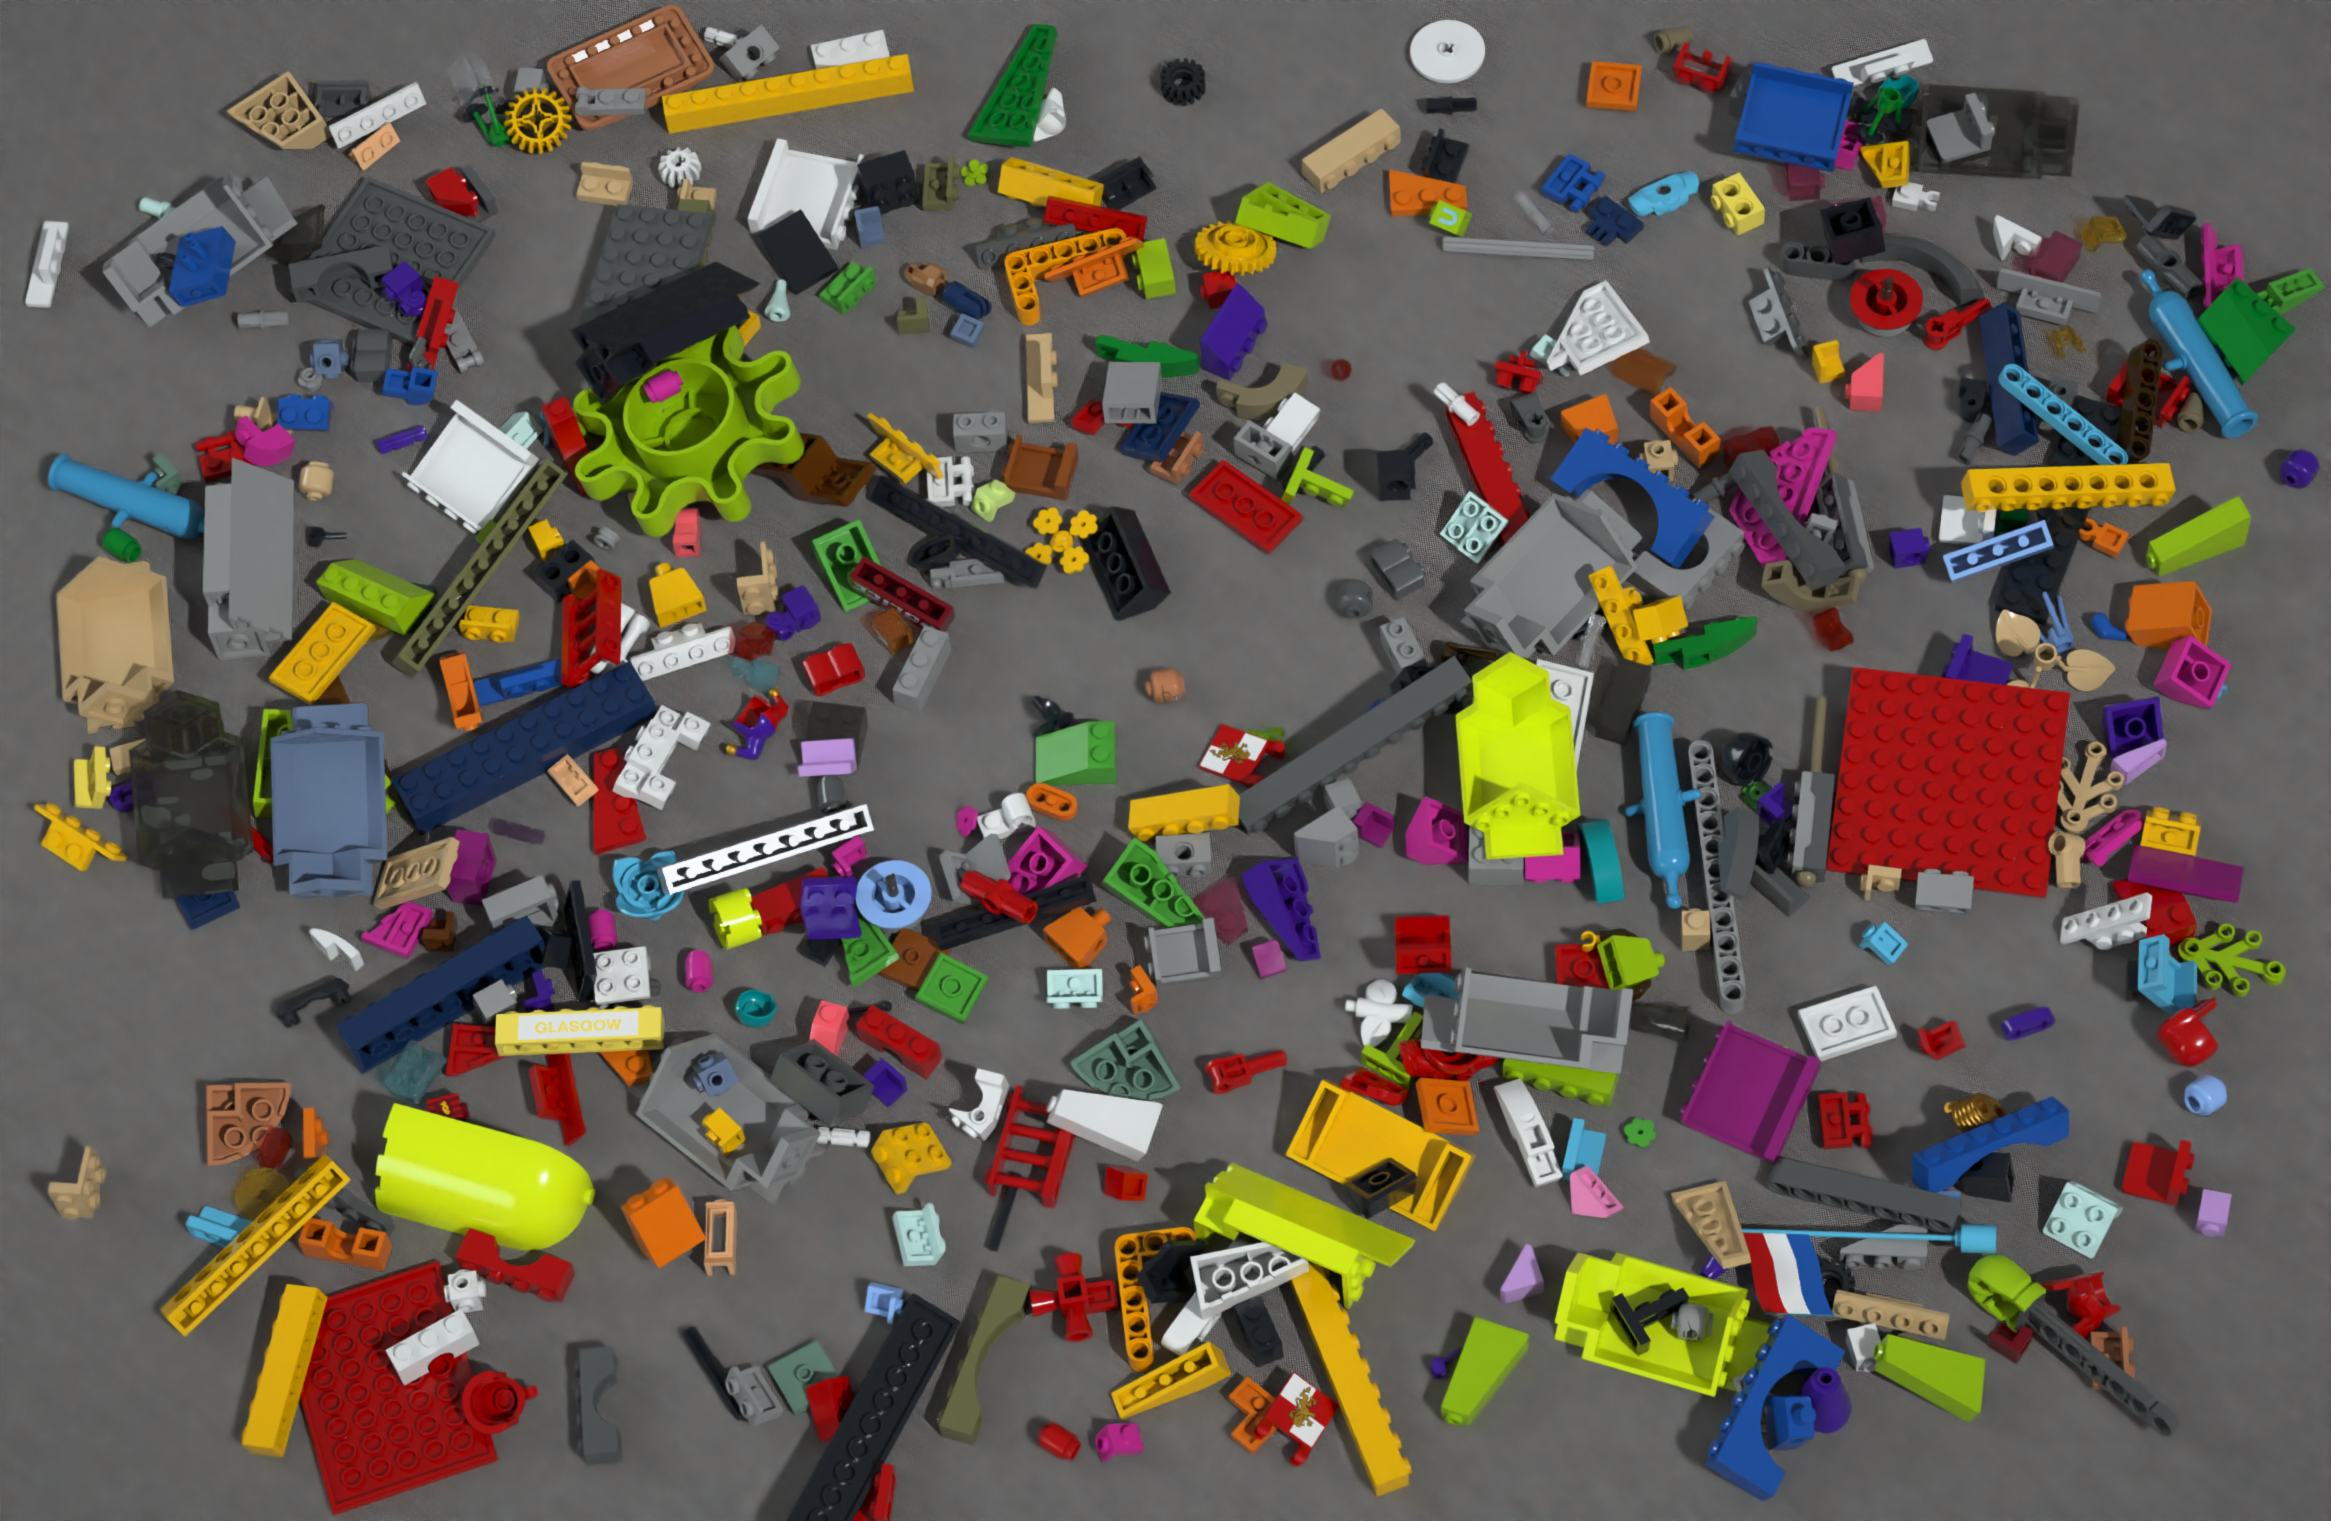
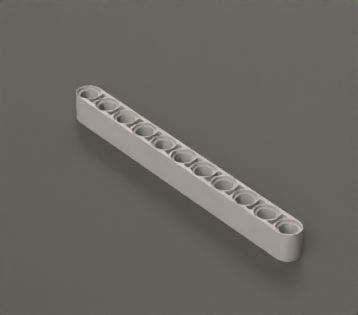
M1697 740L1689 746L1688 770L1691 790L1699 789L1702 794L1699 799L1693 800L1706 906L1707 911L1710 913V936L1721 1009L1727 1014L1734 1015L1741 1012L1744 1008L1745 983L1733 896L1721 891L1720 877L1715 878L1711 876L1712 874L1720 875L1719 852L1712 854L1708 851H1718V844L1725 840L1713 749L1707 741ZM1699 755H1700V756H1704L1705 758H1703V759H1698V758H1696V756H1699ZM1706 779L1708 782H1700L1698 780ZM1707 802V803H1710V804H1712V805H1710V806H1704V805H1702V803ZM1712 826L1715 829L1708 830L1705 827ZM1715 898H1723L1724 901H1722V902H1717V901H1715L1714 899H1715ZM1726 922L1728 925L1720 926L1717 923ZM1723 946H1728V947H1730V948H1732V949H1730V950H1723V949H1721V947H1723ZM1730 970L1733 971L1734 974L1727 975L1724 973V971ZM1729 995H1735V996H1737L1738 998H1737V999H1729V998H1727V996H1729Z

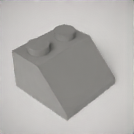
M1339 805L1294 833L1295 855L1300 863L1337 869L1343 864H1350L1359 855L1357 827Z

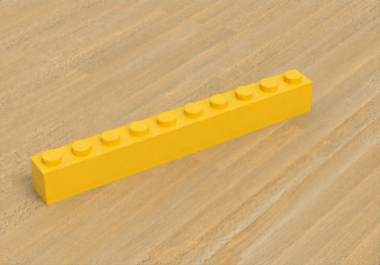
M908 54L666 95L662 96L668 132L671 134L914 92Z
M1308 1261L1310 1271L1288 1282L1375 1494L1378 1497L1408 1486L1409 1474L1412 1473L1410 1463L1407 1457L1402 1458L1398 1449L1402 1448L1397 1433H1391L1388 1426L1391 1423L1390 1415L1387 1408H1381L1378 1399L1381 1398L1376 1382L1371 1383L1368 1374L1371 1371L1366 1358H1360L1357 1350L1360 1349V1344L1356 1334H1350L1347 1325L1350 1324L1346 1309L1339 1308L1337 1301L1340 1300L1337 1287L1335 1284L1330 1285L1327 1276H1330L1329 1269Z

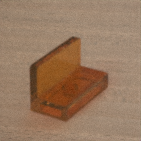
M1640 347L1618 358L1613 375L1656 396L1659 395L1666 377L1674 375L1677 366Z

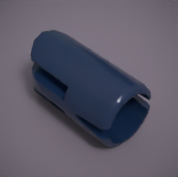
M958 281L951 282L943 292L942 300L945 304L977 320L988 315L992 310V305L988 300Z

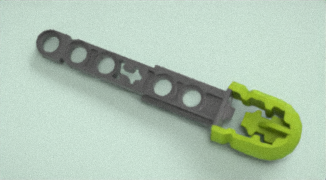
M1987 1255L1977 1261L1969 1273L1968 1289L1975 1301L2000 1321L2006 1320L2007 1326L2015 1333H2018L2024 1325L2026 1327L2029 1326L2139 1418L2146 1420V1424L2160 1435L2170 1437L2180 1427L2181 1423L2178 1416L2161 1401L2158 1402L2153 1394L2045 1307L2043 1302L2046 1296V1289L2038 1282L2032 1283L2031 1277L2014 1261L2003 1255Z

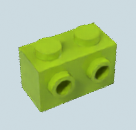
M1165 238L1144 242L1145 247L1136 250V254H1132L1134 270L1139 269L1140 275H1136L1139 290L1144 289L1146 299L1176 294L1175 279Z

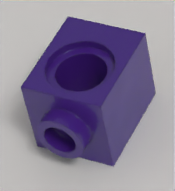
M1921 528L1892 532L1889 535L1888 548L1894 569L1926 563V555L1930 553V543L1928 537H1923Z

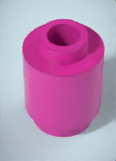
M667 369L648 379V383L643 385L654 404L657 401L661 403L681 392L680 386L684 383L677 371L671 372L670 369Z
M604 909L595 910L587 918L591 943L596 951L605 952L612 950L616 946L615 942L617 941L614 915Z
M695 950L688 953L685 960L686 987L697 993L705 992L713 985L712 960L709 954L703 950Z

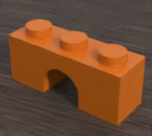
M1672 387L1650 400V418L1698 469L1719 456L1720 438L1704 421L1696 425L1691 420L1687 411V403Z
M310 1218L304 1224L298 1240L304 1256L379 1271L385 1270L392 1249L386 1232L360 1227L356 1235L349 1234L337 1229L331 1221Z

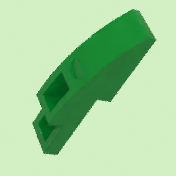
M1099 334L1095 342L1097 357L1114 362H1160L1162 378L1196 374L1200 370L1198 354L1187 349L1181 350L1171 347L1164 342L1158 343L1151 340L1148 347L1144 348L1137 343L1131 344L1121 341L1114 336H1104Z
M1756 616L1749 618L1739 617L1726 622L1714 621L1708 625H1703V635H1689L1681 639H1668L1663 642L1654 643V665L1681 662L1683 670H1688L1722 659L1741 648L1756 635L1757 618Z

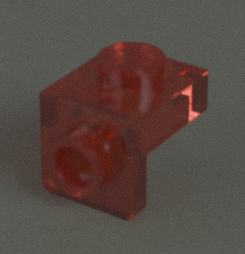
M1835 607L1812 617L1816 638L1830 653L1854 643L1853 634L1841 623L1839 612Z

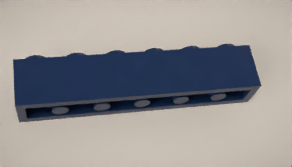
M2001 303L1979 316L1980 334L1984 348L1986 376L1989 382V397L1992 403L1996 443L1999 448L2017 455L2039 443L2035 413L1999 383V375L2008 364H2016L2029 373L2020 312L2005 303ZM2006 373L2009 380L2018 381L2014 374ZM2031 389L2026 390L2027 394L2032 397Z

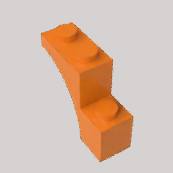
M465 650L439 657L456 729L462 728L463 731H469L478 728V723L482 722V712Z

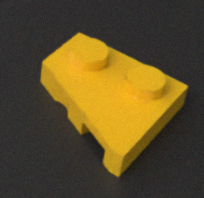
M1909 141L1860 147L1864 160L1882 188L1908 185L1911 150Z

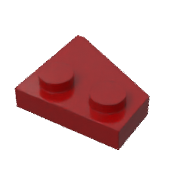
M453 1024L446 1076L452 1078L505 1058V1056H499L495 1045L496 1027Z
M1364 1067L1344 1076L1340 1085L1343 1089L1381 1100L1390 1106H1398L1407 1101L1411 1091Z

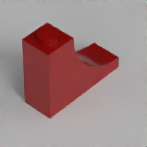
M564 396L541 407L551 441L581 497H584L587 494L576 477L575 468L579 460L590 452L579 428L576 416Z

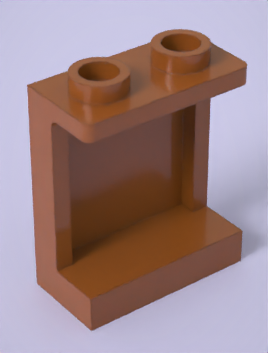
M1016 435L1014 443H1010L1008 448V464L1003 465L1001 479L1005 481V485L1014 492L1066 501L1079 460L1077 444L1067 442L1065 450L1027 444L1023 442L1022 435Z

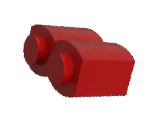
M852 643L838 644L827 653H814L803 661L804 672L816 696L829 694L840 687L855 684L865 678L864 667Z

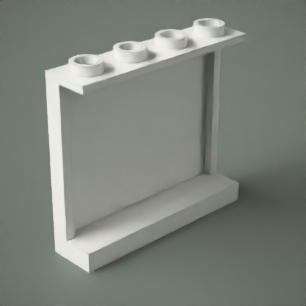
M777 138L747 218L750 233L759 234L801 209L825 247L837 250L840 241L845 239L846 223L852 219L854 201H858L860 197L861 184L857 164L865 162L864 156L860 154L857 162L789 150L787 140Z
M456 400L451 406V409L456 412L452 420L411 476L405 472L402 475L409 480L407 485L417 493H420L422 490L428 494L425 497L428 501L437 507L440 503L447 507L444 510L446 514L455 520L461 517L465 520L463 526L476 534L478 530L481 532L489 520H493L496 523L541 460Z

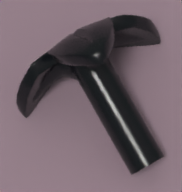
M1039 695L1032 699L1033 705L1042 714L1043 719L1046 720V724L1039 726L1034 731V738L1055 732V726L1064 729L1073 720L1074 714L1067 711L1059 716L1061 709L1052 700L1042 699Z

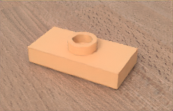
M568 754L547 770L578 807L599 791L596 785Z

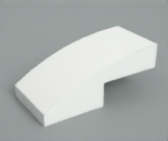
M312 928L309 931L314 944L330 961L340 954L355 971L364 965L359 951L344 939L321 929Z

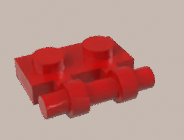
M235 430L228 431L227 435L213 438V436L206 437L205 441L196 443L198 453L207 450L209 454L199 457L206 483L231 476L232 458L255 466V464L244 458L246 447L239 445L235 436ZM231 444V448L217 452L216 448Z
M1847 1092L1819 1094L1818 1102L1824 1150L1852 1148V1138L1856 1137L1860 1139L1861 1148H1870L1872 1146L1873 1127L1869 1125L1868 1115L1871 1113L1870 1103L1867 1102L1866 1094H1856L1855 1102L1849 1103ZM1849 1115L1857 1116L1858 1125H1850Z

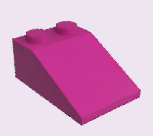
M1038 826L1007 863L1011 874L1007 882L1015 888L1016 892L1024 896L1077 879L1088 865L1054 832Z

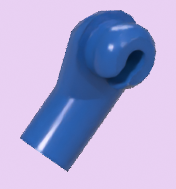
M2097 612L2093 615L2091 625L2101 639L2126 641L2127 631H2125V628L2113 627L2103 612Z

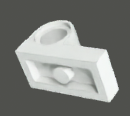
M1023 793L1011 794L1004 798L1001 809L977 816V824L983 839L991 833L997 834L999 839L1036 827L1034 816Z

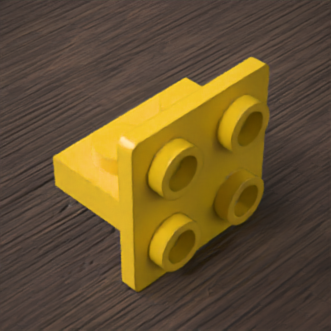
M2153 807V811L2147 810L2140 846L2192 856L2196 855L2202 820L2197 819L2196 814L2181 812L2180 816L2169 814V809L2162 807Z

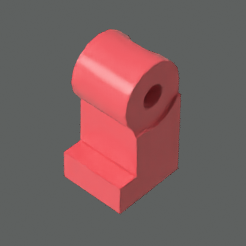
M698 508L681 509L675 520L673 546L676 557L700 556V518ZM693 545L694 547L691 549H684L681 546Z

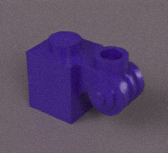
M404 261L381 278L384 286L382 291L390 302L395 301L398 304L400 311L406 317L410 315L422 316L427 303L423 293L425 288L421 276Z
M804 584L781 595L785 611L784 615L780 612H772L766 618L769 634L773 638H780L781 641L789 640L795 631L800 632L804 629H810L821 621L819 608Z

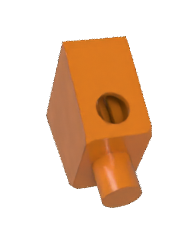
M1606 394L1561 411V427L1574 443L1577 442L1586 428L1593 432L1599 429L1610 438L1607 442L1611 445L1618 440L1617 424Z
M1078 907L1043 929L1045 942L1075 970L1086 969L1107 943L1106 931L1103 927L1111 921V917L1103 908H1100L1090 916L1085 910Z

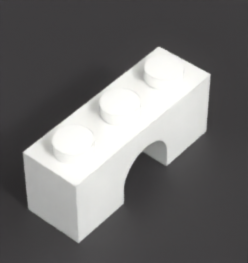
M459 1309L388 1348L386 1352L405 1386L429 1373L428 1365L437 1356L444 1353H452L454 1358L478 1346L479 1341L462 1309Z

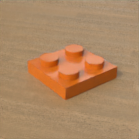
M1592 61L1586 107L1636 112L1642 65Z
M1420 1078L1415 1083L1425 1132L1475 1136L1479 1132L1471 1087L1468 1081Z

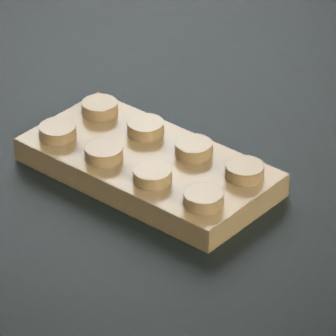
M449 837L387 858L373 906L383 910L445 890L451 880L450 873L458 856L457 850L460 841Z

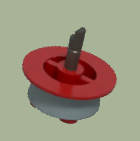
M1877 269L1862 275L1855 282L1850 293V305L1860 325L1866 331L1877 337H1889L1905 331L1911 322L1917 318L1922 309L1923 294L1918 283L1908 274L1895 269Z

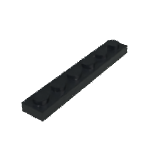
M1089 875L1024 895L1035 901L1038 906L1035 918L1031 922L1097 902ZM986 908L933 924L940 951L1028 924V922L1023 924L1002 912L999 915H995Z

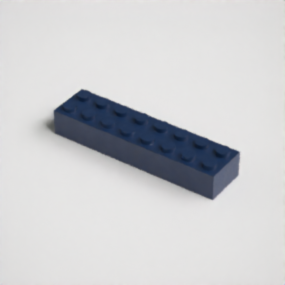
M527 915L521 919H515L497 933H491L478 944L465 948L454 958L441 962L430 972L418 975L406 986L394 989L387 997L378 1002L370 1003L363 1011L354 1016L346 1017L336 1027L346 1051L360 1073L363 1075L474 1010L473 995L501 979L505 985L510 984L513 987L532 976V973L546 968V966L541 964L545 947L542 937Z

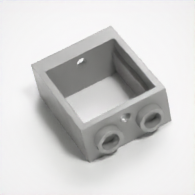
M543 875L482 900L491 928L496 933L507 927L511 921L521 919L526 915L537 931H539L540 927H549L560 922L557 912L562 909L558 902L557 894L552 883L546 884Z

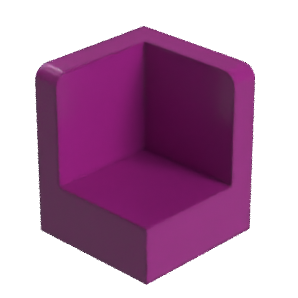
M1365 802L1353 820V824L1358 830V838L1378 848L1383 847L1395 829L1394 816L1368 802Z

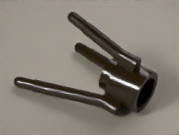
M1448 641L1442 650L1441 660L1445 662L1455 656L1460 665H1464L1468 656L1496 661L1501 657L1494 656L1499 654V651L1495 649L1462 645Z

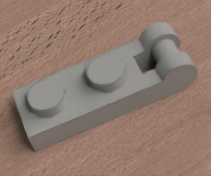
M579 87L576 90L578 102L575 104V113L580 116L645 114L646 89L590 90L587 87Z
M456 308L454 309L456 313L452 325L447 324L444 333L449 334L446 346L460 373H463L470 366L484 364V360Z

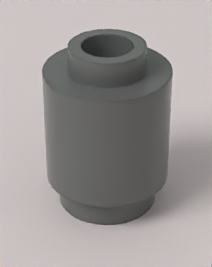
M837 775L821 777L817 785L820 811L824 814H829L845 809L847 806L844 784L840 777Z

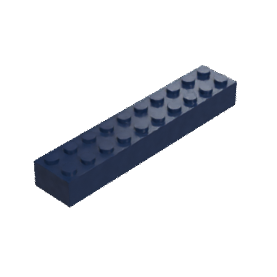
M628 661L393 779L392 783L398 798L421 836L548 772L547 770L566 754L574 759L653 719L657 713L656 706L631 661Z

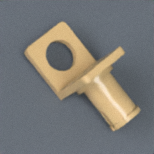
M261 397L257 408L239 404L235 408L234 418L236 421L247 415L262 432L270 429L277 423V414L271 413L266 397ZM293 430L286 431L291 435Z

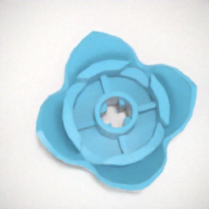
M663 851L654 854L648 862H643L637 857H625L615 860L612 876L614 884L619 891V896L616 898V906L621 913L627 916L656 921L661 915L668 913L680 904L683 899L684 890L672 894H664L656 870L657 867L679 861L674 851Z

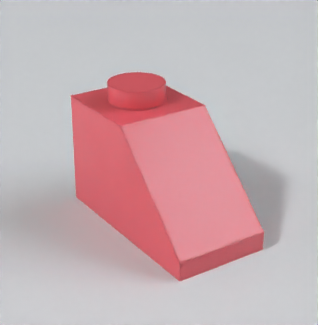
M1878 353L1852 373L1851 384H1846L1845 399L1850 400V410L1881 411L1884 353Z
M821 1000L812 1023L809 1041L815 1039L834 1055L838 1056L851 1023L848 1008Z

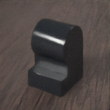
M1961 377L1958 398H1961L1959 415L1964 421L1974 422L1977 414L1981 413L1982 415L1987 381Z

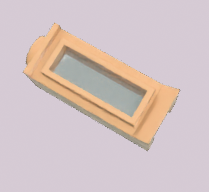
M724 1199L706 1202V1239L703 1263L707 1276H713V1266H727L729 1274L735 1275L737 1211L734 1202Z

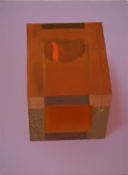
M893 607L886 612H881L871 621L874 635L892 656L914 642L911 627Z

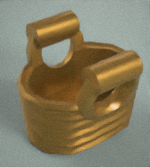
M1982 1093L1971 1094L1966 1099L1948 1102L1944 1106V1111L1952 1115L1956 1126L1962 1133L2006 1116L2003 1107L1996 1099Z

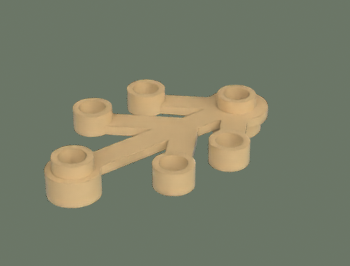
M2092 742L2085 747L2084 760L2086 761V766L2080 784L2070 770L2071 762L2069 759L2063 757L2062 764L2067 768L2061 769V778L2071 791L2075 801L2072 807L2063 794L2064 785L2060 781L2057 805L2062 811L2061 825L2070 834H2078L2084 831L2088 825V820L2103 813H2111L2116 809L2117 799L2111 794L2103 795L2099 804L2084 809L2087 801L2111 790L2121 789L2124 782V776L2120 772L2114 771L2108 775L2107 780L2091 787L2097 766L2103 764L2106 759L2107 750L2100 742ZM2091 750H2098L2100 753H2093ZM2115 778L2118 779L2120 782L2113 783L2111 779ZM2110 801L2113 803V805L2107 806L2104 804V802ZM2070 818H2078L2079 821H2072Z

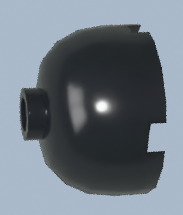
M1750 731L1736 733L1722 747L1720 756L1721 768L1731 781L1743 787H1750L1748 784L1753 780L1754 782L1761 781L1768 772L1773 757L1769 756V748L1773 750V745L1769 739Z

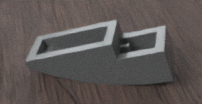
M1737 807L1724 816L1725 840L1718 844L1720 885L1722 892L1743 899L1746 897L1756 861L1759 839V815Z

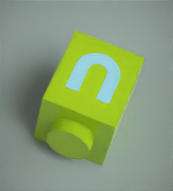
M1439 200L1430 211L1429 217L1431 220L1429 223L1463 237L1472 213Z

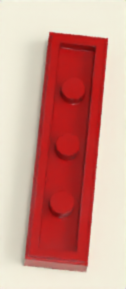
M1048 196L1043 222L1056 225L1073 223L1075 229L1094 233L1118 228L1124 231L1126 238L1134 237L1143 242L1148 216Z

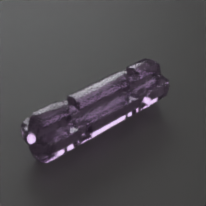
M496 819L493 826L494 833L497 835L505 836L507 834L508 838L523 842L531 841V844L542 845L545 839L543 830L536 828L531 830L529 826L514 822L508 824L507 820Z

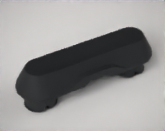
M339 977L277 1004L276 1018L282 1019L286 1028H291L292 1021L295 1026L301 1021L297 1011L307 1007L314 1000L333 997L335 1005L342 1006V1000H345V1003L351 1000L348 993L350 985Z

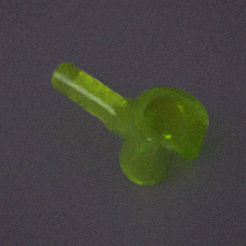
M1274 727L1270 732L1252 729L1247 731V733L1269 741L1282 742L1281 739L1274 738V736L1284 737L1285 731L1281 727Z

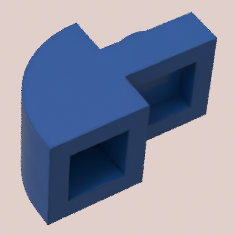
M412 367V372L387 368L382 395L408 399V405L426 404L433 399L438 371Z

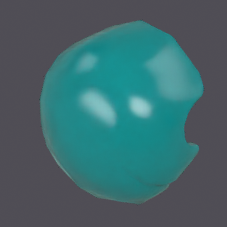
M1902 74L1895 81L1888 77L1879 86V89L1881 87L1897 89L1901 94V99L1905 101L1902 109H1906L1914 104L1919 90V83L1913 77Z
M749 989L738 997L735 1003V1012L739 1021L747 1027L762 1028L772 1022L776 1015L778 1004H775L772 994Z

